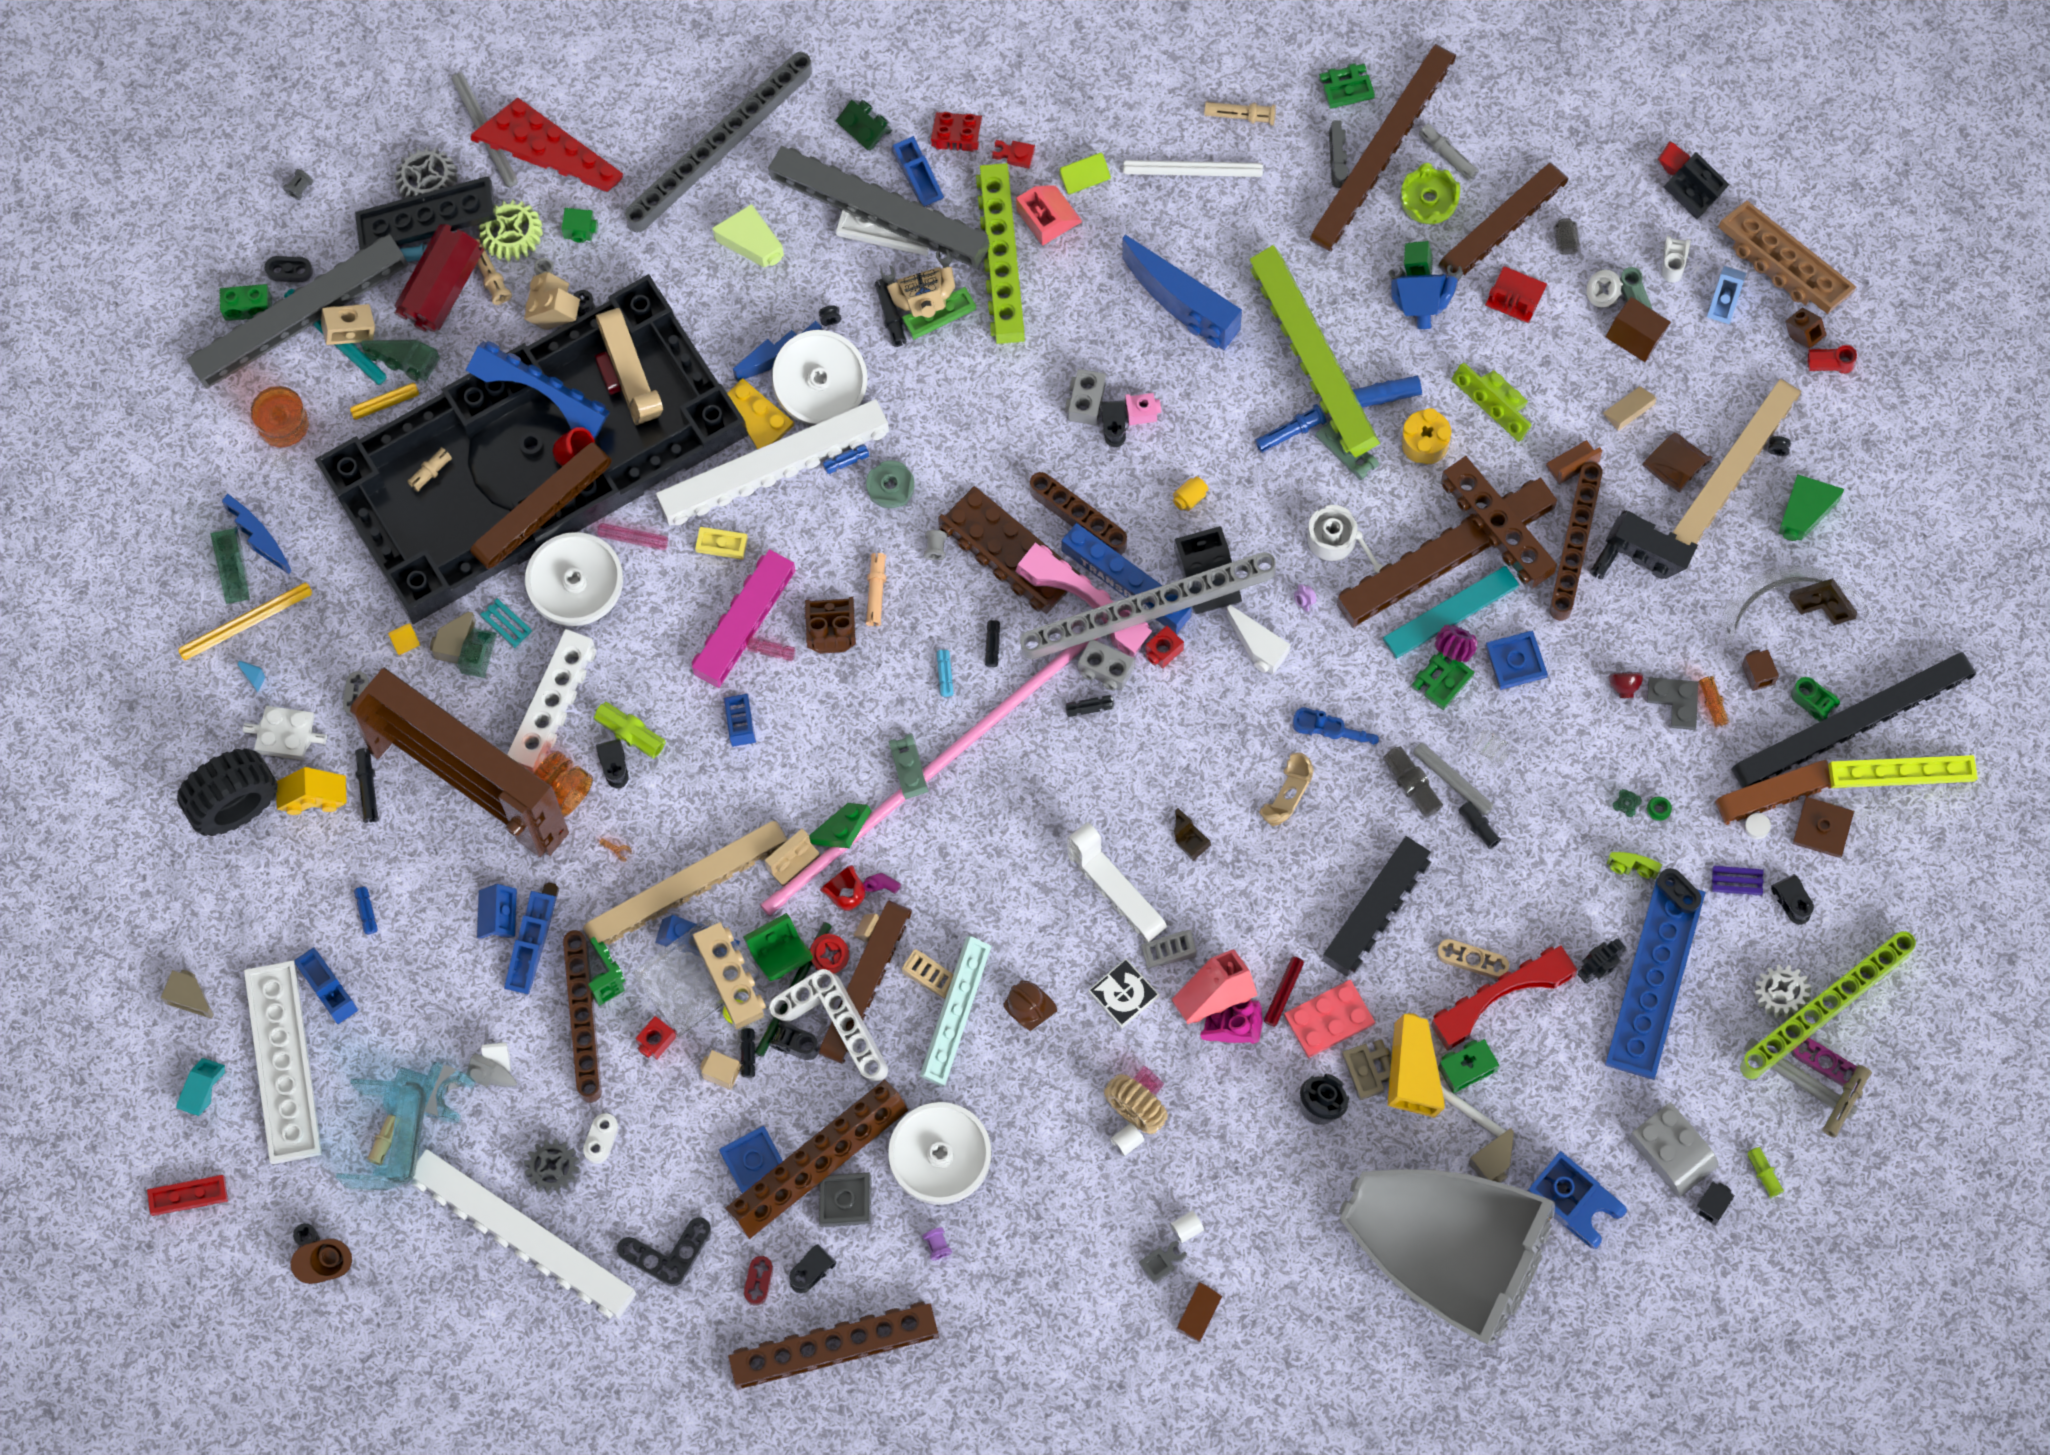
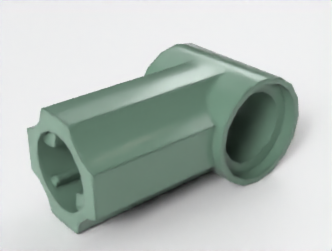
M1635 267L1624 269L1620 281L1623 284L1621 292L1626 302L1630 297H1633L1653 309L1642 283L1643 276L1641 271ZM1625 279H1632L1635 284H1629Z

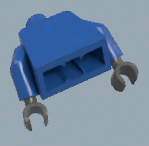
M1449 265L1447 267L1449 275L1447 278L1446 274L1406 276L1405 271L1401 267L1400 273L1395 276L1394 270L1391 269L1389 271V275L1393 279L1391 282V298L1399 310L1404 312L1405 316H1417V329L1432 328L1431 315L1442 313L1455 293L1458 280L1463 276L1461 266H1459V270L1456 273H1452L1453 267Z

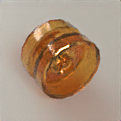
M283 386L269 387L261 391L253 400L251 418L262 440L269 445L279 448L289 447L299 442L306 435L309 427L308 414L299 395L291 388Z

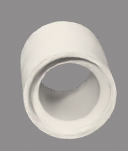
M1129 1123L1110 1138L1112 1144L1120 1148L1122 1156H1126L1144 1142L1142 1134L1132 1123Z
M1190 1211L1170 1223L1173 1232L1176 1230L1180 1239L1178 1240L1181 1244L1204 1231L1194 1211Z

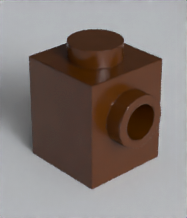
M1803 307L1785 321L1790 338L1808 349L1827 336L1822 317Z
M1758 649L1746 654L1742 668L1751 690L1755 691L1775 685L1779 674L1769 650L1760 651Z

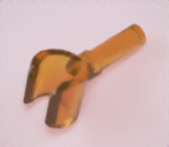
M603 838L600 840V844L616 853L618 860L621 862L627 861L625 857L620 855L621 851L626 850L632 854L631 848L627 845L618 847Z

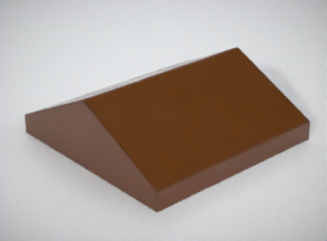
M1630 297L1613 321L1606 338L1646 363L1672 322L1635 298Z

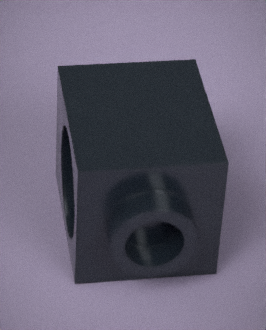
M1712 1182L1696 1206L1694 1213L1716 1226L1735 1195L1731 1193V1189L1728 1186Z

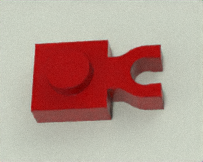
M1001 140L995 141V147L1002 148L1003 150L1001 152L993 151V159L1007 158L1009 165L1030 169L1035 145L1012 140L1010 146Z

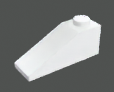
M1229 605L1226 617L1252 662H1254V666L1263 673L1269 672L1273 675L1289 654L1290 644Z

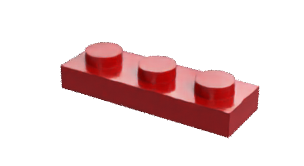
M224 1175L147 1189L151 1216L228 1202Z

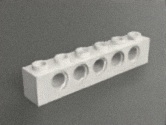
M565 629L507 754L535 775L539 769L542 770L547 761L545 754L549 747L553 748L557 739V734H555L557 728L564 725L567 717L565 711L568 705H572L576 699L577 691L575 689L578 683L582 684L586 677L587 670L585 668L587 663L592 662L596 655L592 638ZM572 657L579 658L576 663H567ZM563 678H566V679L569 680V681H568L566 684H564V685H558V684H557L558 681L561 680V679H563ZM551 700L559 701L555 706L547 705ZM542 721L549 722L545 728L537 727ZM531 743L539 744L536 749H527Z

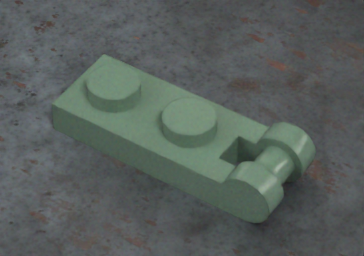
M1330 422L1316 433L1315 437L1359 480H1363L1367 476L1368 471L1374 470L1379 466L1378 460L1368 452L1357 458L1351 452L1346 453L1340 443V440L1343 439L1340 432L1336 434ZM1359 459L1364 461L1361 466L1356 464Z
M913 734L905 735V738L900 740H890L889 745L905 800L929 792ZM909 748V751L900 752L901 749Z

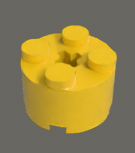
M1433 408L1420 410L1410 415L1403 426L1401 443L1404 454L1416 463L1434 464L1443 459L1449 449L1451 439V426L1448 420Z

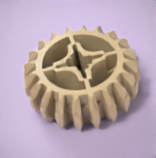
M1124 1074L1116 1075L1114 1079L1109 1081L1108 1086L1104 1089V1095L1107 1102L1111 1104V1107L1123 1119H1126L1137 1129L1148 1134L1156 1133L1158 1129L1162 1128L1165 1124L1164 1122L1168 1119V1113L1161 1104V1101L1149 1089H1146L1141 1083Z

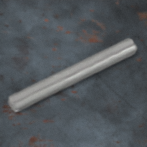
M1751 1038L1745 1045L1744 1050L1748 1052L1759 1042ZM1784 1058L1771 1067L1832 1109H1834L1841 1097ZM1854 1105L1847 1117L1848 1119L1855 1115L1858 1109L1857 1106Z

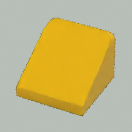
M410 623L388 633L398 655L420 646Z

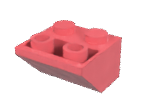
M1056 185L1035 186L1016 197V210L1042 246L1082 222Z

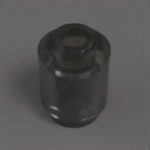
M1570 218L1560 219L1554 225L1556 248L1561 255L1575 254L1579 251L1578 247L1580 246L1577 222L1572 221Z

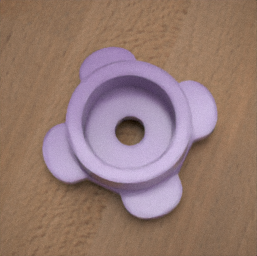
M1299 584L1298 590L1294 592L1295 602L1307 612L1310 610L1309 606L1316 603V595L1310 586Z

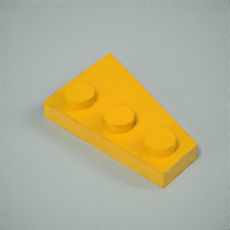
M743 378L727 393L744 418L747 433L757 450L779 441L794 426V422Z

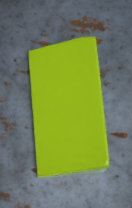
M1102 152L1059 168V177L1068 195L1111 179Z

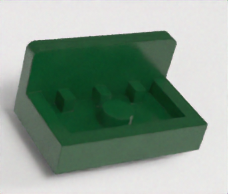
M851 99L836 119V122L866 150L871 151L884 133L890 134L893 130L888 126L889 121L880 114L876 115L871 111L873 107L868 102Z

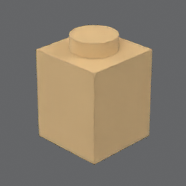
M712 1050L709 1057H704L700 1070H702L703 1079L731 1090L741 1070V1064L738 1060Z

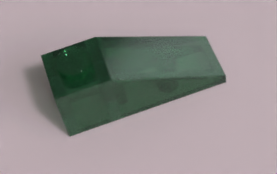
M234 526L212 531L210 535L226 604L249 600V587L238 527Z

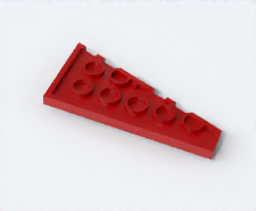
M518 97L471 134L470 141L487 143L494 150L503 149L511 152L515 158L545 169L547 167L559 171L558 174L566 177L568 174L579 178L582 183L606 192L623 178L621 171Z

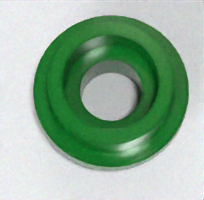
M1654 797L1647 804V813L1655 821L1666 820L1672 812L1671 803L1664 797ZM1656 806H1661L1664 811L1662 813H1658L1655 811L1654 808Z

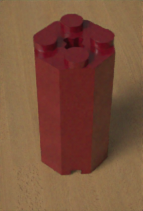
M440 224L394 305L396 308L394 313L405 320L407 318L415 322L414 327L424 332L427 329L432 332L440 331L484 251L483 247H479L480 243L459 229L456 232L450 231L452 226L447 224Z

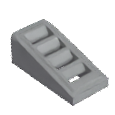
M1191 930L1181 931L1141 944L1147 969L1196 958L1197 954ZM1185 940L1187 950L1183 951L1180 941ZM1171 943L1176 945L1177 953L1175 954L1172 952ZM1165 945L1168 956L1163 957L1160 946ZM1155 947L1158 959L1153 960L1150 948Z

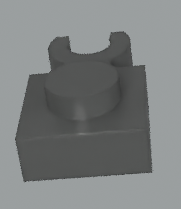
M1178 1240L1173 1241L1165 1253L1159 1247L1139 1261V1265L1153 1284L1175 1270L1173 1262H1181L1187 1257L1186 1252L1180 1255L1174 1254V1248L1179 1246Z

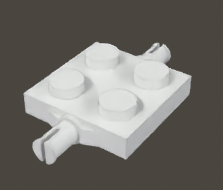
M266 706L259 725L245 722L243 726V733L257 734L254 750L262 755L304 760L306 750L311 742L325 745L327 741V734L313 733L312 726L315 718L313 712Z

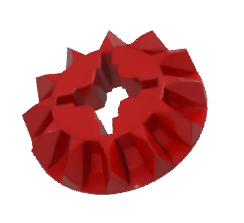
M822 935L813 941L810 948L813 959L810 962L813 963L816 970L826 969L835 974L841 971L848 963V946L837 935ZM825 948H828L829 951H838L832 956V961L828 958L820 957L826 952Z

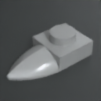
M477 1053L471 1057L466 1078L487 1088L491 1084L501 1087L517 1085L514 1077L501 1065Z

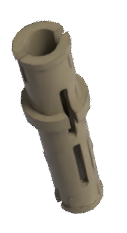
M1858 1065L1849 1082L1844 1084L1842 1088L1843 1093L1825 1126L1822 1128L1826 1135L1833 1138L1838 1136V1132L1857 1098L1862 1097V1089L1872 1074L1871 1070L1867 1067Z

